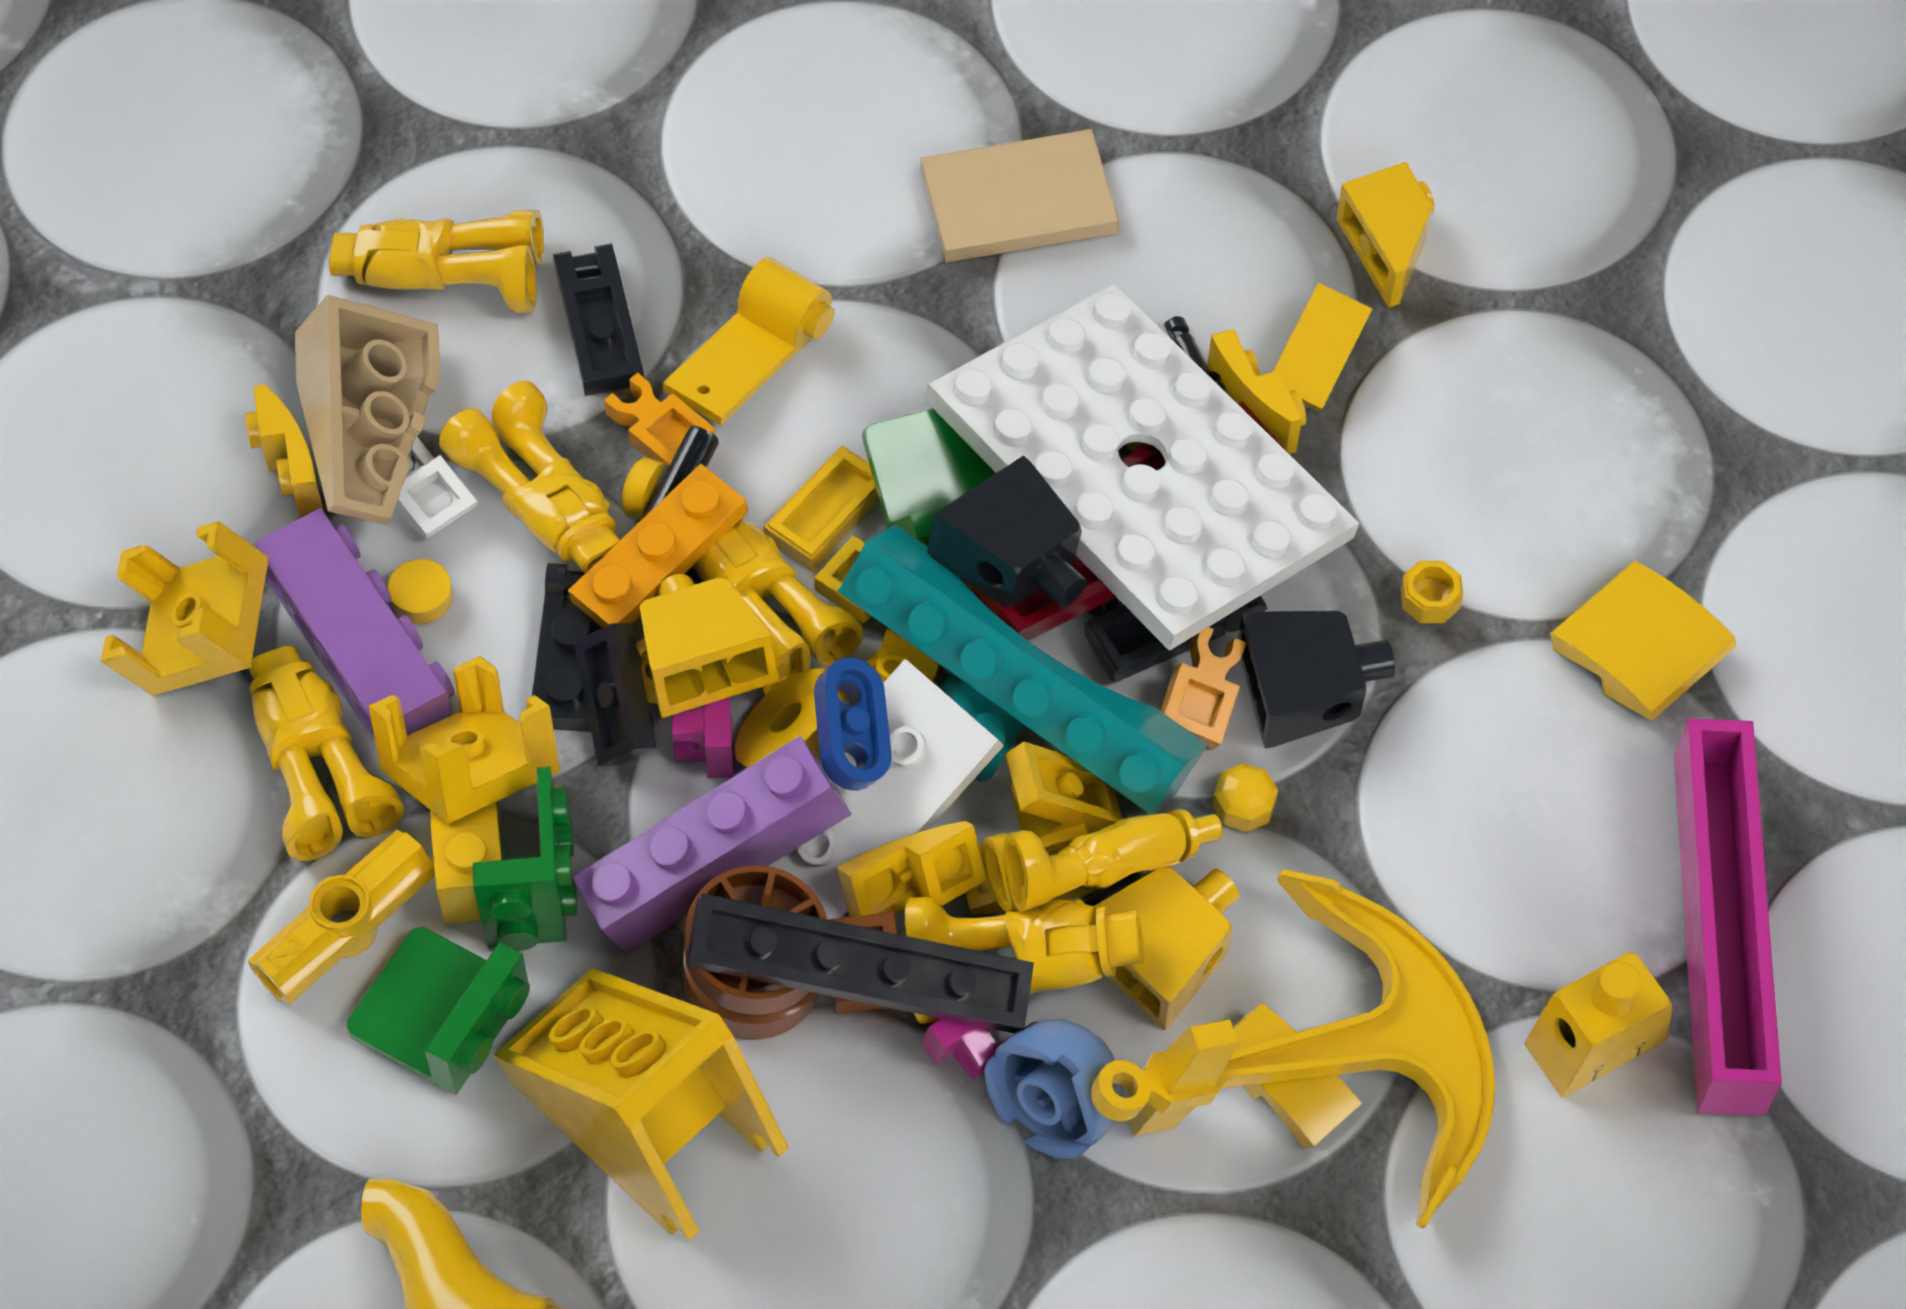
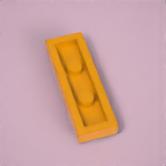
M700 464L568 590L571 602L602 628L611 623L633 624L641 616L639 606L644 600L657 596L658 586L665 578L674 574H685L720 538L749 512L746 499L703 464Z

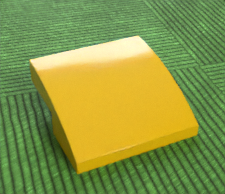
M1633 561L1550 633L1553 651L1599 675L1602 680L1604 695L1651 721L1737 646L1736 637L1707 609L1672 582L1637 561Z

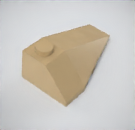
M327 294L295 331L296 384L327 509L329 512L386 525L392 518L410 466L408 458L414 440L422 431L426 419L423 416L429 397L436 390L440 378L438 324Z

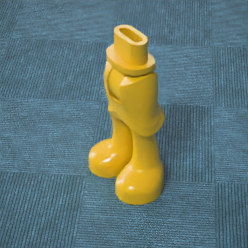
M515 210L501 217L456 224L449 218L436 221L399 218L375 223L374 225H361L358 233L334 234L329 256V271L332 276H355L358 285L368 284L372 287L386 289H434L443 291L446 285H491L499 289L510 311L520 314H532L535 310L537 299L535 266L542 264L544 254L542 215L539 210ZM457 250H492L487 252L452 255L453 251Z
M522 380L513 383L501 392L494 402L492 424L479 409L469 408L451 417L439 436V446L443 453L454 464L479 473L503 494L502 500L506 509L514 517L520 519L543 545L558 554L563 561L570 562L574 560L580 569L586 573L620 541L619 537L615 534L616 522L608 512L610 503L605 499L600 488L595 483L584 479L574 469L570 461L562 458L547 440L543 432L548 411L547 402L544 394L531 381ZM500 441L512 449L538 476L530 481L508 457L501 447Z
M743 518L693 565L702 582L718 577L728 579L768 627L772 636L779 682L760 687L765 695L788 677L809 669L811 654L822 667L828 668L839 659L851 657L863 640L864 630L856 618L845 610L824 603L797 579V573L793 567L781 557L773 538L767 536L762 528L756 527ZM774 596L796 622L803 638L786 625L763 599Z
M292 645L282 646L254 657L251 668H249L253 677L249 690L252 695L255 722L260 737L267 749L271 767L275 771H281L289 791L291 807L285 817L281 830L282 841L289 856L298 861L320 859L331 853L340 844L343 834L341 821L335 806L325 792L309 757L323 756L334 781L344 817L350 830L357 837L371 838L392 830L404 816V804L391 784L370 775L360 762L351 745L352 737L341 719L343 716L341 699L333 690L332 684L324 681L315 673L313 664L302 661L297 649Z
M909 898L906 902L905 926L906 934L909 937L976 951L1012 947L1016 956L1015 959L1033 962L1029 995L1039 991L1081 986L1102 979L1103 974L1106 977L1115 976L1117 966L1144 963L1142 923L1138 910L1111 913L1107 905L1094 907L1085 904L1080 899H1059L1039 906L1038 909L1024 912L1006 911L1005 915L993 917L957 918L950 916L939 902L933 898ZM914 1013L916 1020L920 1024L936 1022L941 1019Z

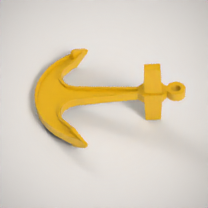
M1287 869L1282 870L1277 878L1278 883L1306 916L1313 920H1319L1332 931L1365 952L1378 968L1383 983L1381 1004L1368 1013L1236 1049L1239 1041L1230 1019L1191 1026L1165 1052L1153 1053L1143 1069L1127 1060H1115L1106 1064L1092 1083L1090 1091L1092 1102L1097 1111L1104 1117L1114 1121H1129L1134 1136L1175 1128L1195 1107L1210 1105L1221 1088L1373 1070L1398 1072L1414 1080L1429 1095L1437 1113L1438 1130L1422 1176L1418 1215L1415 1225L1424 1229L1435 1210L1465 1178L1483 1148L1490 1128L1494 1109L1495 1077L1490 1044L1482 1019L1457 973L1441 953L1406 921L1385 907L1342 887L1340 883L1333 879ZM1112 1084H1119L1126 1088L1130 1098L1119 1096L1112 1088Z

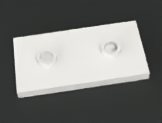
M904 659L883 683L892 754L888 771L871 786L859 791L847 790L835 784L852 815L769 866L791 873L806 883L819 898L828 920L849 917L836 867L879 846L930 829L1004 746L994 735L907 659ZM844 752L848 761L856 767L855 759L849 753Z

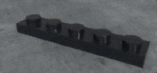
M702 893L696 901L685 966L1016 1033L1019 1030L1025 1029L1034 963Z

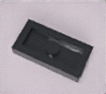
M611 623L574 642L598 766L620 765L657 748L653 732V717L649 711L641 670V656L637 649L633 624Z

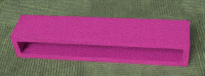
M1688 718L1674 753V771L1697 1113L1765 1116L1782 1084L1754 723L1753 721Z

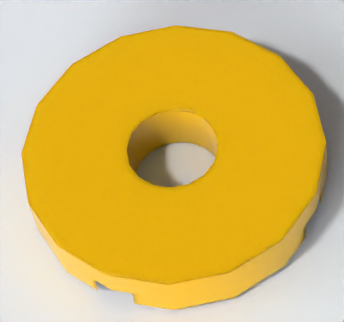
M825 668L807 669L788 677L770 690L751 710L739 729L734 745L736 760L745 769L800 735L818 758L820 757L814 686L819 675L826 670ZM838 690V696L842 702L848 699L845 693Z

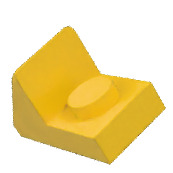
M1025 741L1005 753L1012 778V798L1021 831H1032L1037 837H1041L1084 823L1090 834L1123 819L1115 789L1068 755Z

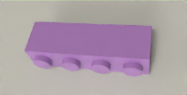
M319 508L254 542V546L269 557L265 580L374 743L375 738L368 705L391 695L397 696L401 701L407 735L452 715L448 698L455 695V690L447 673L438 661L429 665L419 652L423 648V644L416 628L406 615L399 618L395 617L388 606L392 599L385 583L376 570L372 569L365 573L356 560L361 557L359 548L344 524L334 528L324 511Z
M800 735L577 873L573 878L601 930L628 954L686 918L690 906L699 891L718 875L743 866H770L849 817L852 813L833 781L825 773L821 761Z

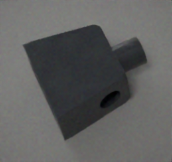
M1024 455L935 513L927 553L1003 607H1014L1036 591L1041 590L1060 609H1063L1072 604L1081 595L1087 583V580L1071 566L1074 563L1082 533L1080 523Z
M1263 611L1242 613L1238 639L1246 642L1241 657V663L1265 749L1354 721L1361 716L1366 694V682L1392 678L1395 675L1394 655L1389 641L1381 640L1355 645L1347 616L1340 611Z

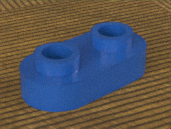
M852 657L839 659L819 675L814 686L820 759L825 773L836 785L847 790L859 791L868 788L883 777L891 764L892 754L885 689L881 677L867 662ZM838 690L846 694L850 705L841 701L838 696ZM844 752L849 753L855 759L856 767L848 761Z

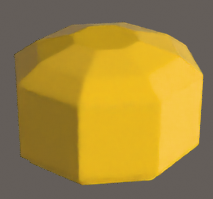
M1418 561L1403 575L1400 588L1402 609L1419 623H1445L1460 609L1463 599L1462 576L1446 562Z
M1242 763L1221 772L1214 791L1212 807L1224 826L1248 833L1270 822L1277 800L1278 788L1267 770Z

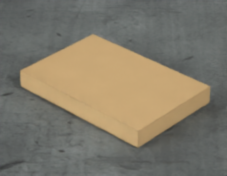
M1092 129L920 158V171L945 263L1119 233L1120 221Z

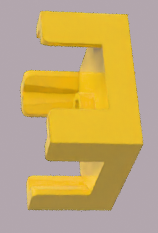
M220 521L200 526L196 530V536L206 542V546L218 556L179 568L147 545H140L121 551L117 572L118 579L150 601L151 604L142 653L115 635H109L104 640L101 662L152 696L251 668L269 557Z
M481 656L458 665L453 671L460 712L410 735L406 733L401 701L397 696L391 695L368 705L381 772L447 824L537 783V767L550 766L552 775L560 772L550 706L533 695L526 699L527 709L521 711L520 723L504 712L497 669Z

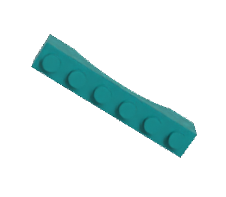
M898 525L867 540L838 589L840 594L1149 814L1156 813L1177 794L1208 744L1157 708L1130 699L1095 683L1034 646L984 605L957 574L933 559L927 553L928 547Z

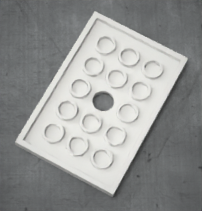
M1115 284L1106 287L928 384L925 401L995 473L1023 455L1034 465L1080 523L1082 533L1076 556L1169 651L1354 539L1359 522ZM1130 442L1148 443L1162 453L1165 465L1158 471L1142 464L1128 467L1120 459L1118 450Z

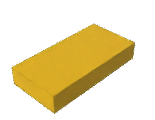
M842 445L763 527L764 533L773 538L780 550L813 571L879 502L869 463Z

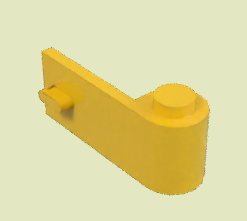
M771 257L763 258L753 267L742 285L738 298L737 313L663 382V391L669 395L674 393L689 407L722 426L812 338L817 340L826 333L835 314L834 308L831 307L832 294Z

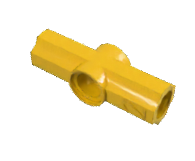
M396 829L345 875L331 876L318 883L311 893L309 906L248 959L250 969L274 997L280 1002L283 1001L290 1005L342 958L358 956L368 950L375 941L378 931L377 927L435 877L434 862L413 837L407 832L402 833ZM350 910L357 912L353 918L346 922L337 923L330 921L334 915L341 911Z

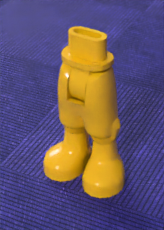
M1177 809L1168 813L1121 819L1104 829L1076 837L1068 847L1062 849L1058 854L1051 856L1048 855L1042 841L1032 831L1022 830L1009 834L1000 833L987 836L983 840L982 860L988 885L1004 911L1024 912L1047 904L1051 900L1076 888L1086 890L1096 887L1101 889L1107 888L1130 874L1153 871L1165 866L1170 867L1195 856L1201 844L1221 840L1223 829L1221 821L1216 814L1193 818L1188 811Z

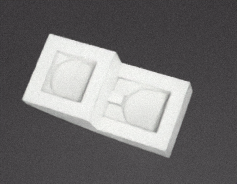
M416 437L408 458L410 466L394 510L420 535L428 539L477 507V500L442 456L439 455L434 458L419 438Z

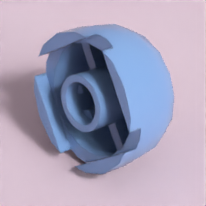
M1065 1019L1034 1021L1025 1026V1029L1017 1031L1000 1044L995 1050V1055L986 1063L984 1069L986 1089L997 1114L1006 1125H1009L1016 1118L1037 1134L1024 1142L1038 1152L1056 1159H1076L1097 1143L1114 1123V1120L1104 1117L1097 1111L1092 1102L1090 1091L1092 1083L1106 1064L1115 1061V1058L1107 1044L1099 1036L1079 1024ZM1112 1084L1114 1091L1123 1097V1086Z

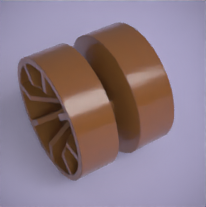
M760 865L743 866L728 870L712 879L699 891L688 911L685 924L683 957L684 989L690 1004L719 1014L735 1038L758 1040L775 1037L789 1031L804 1020L814 1007L819 993L685 966L696 901L703 893L827 919L823 905L813 890L791 873L778 868Z

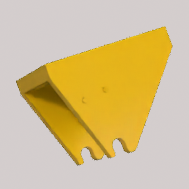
M594 968L585 973L493 1055L513 1085L662 1228L671 1235L680 1230L688 1241L699 1232V1229L664 1166L684 1145L719 1114L759 1152H763L769 1146L773 1153L780 1157L789 1148L733 1034L719 1014Z

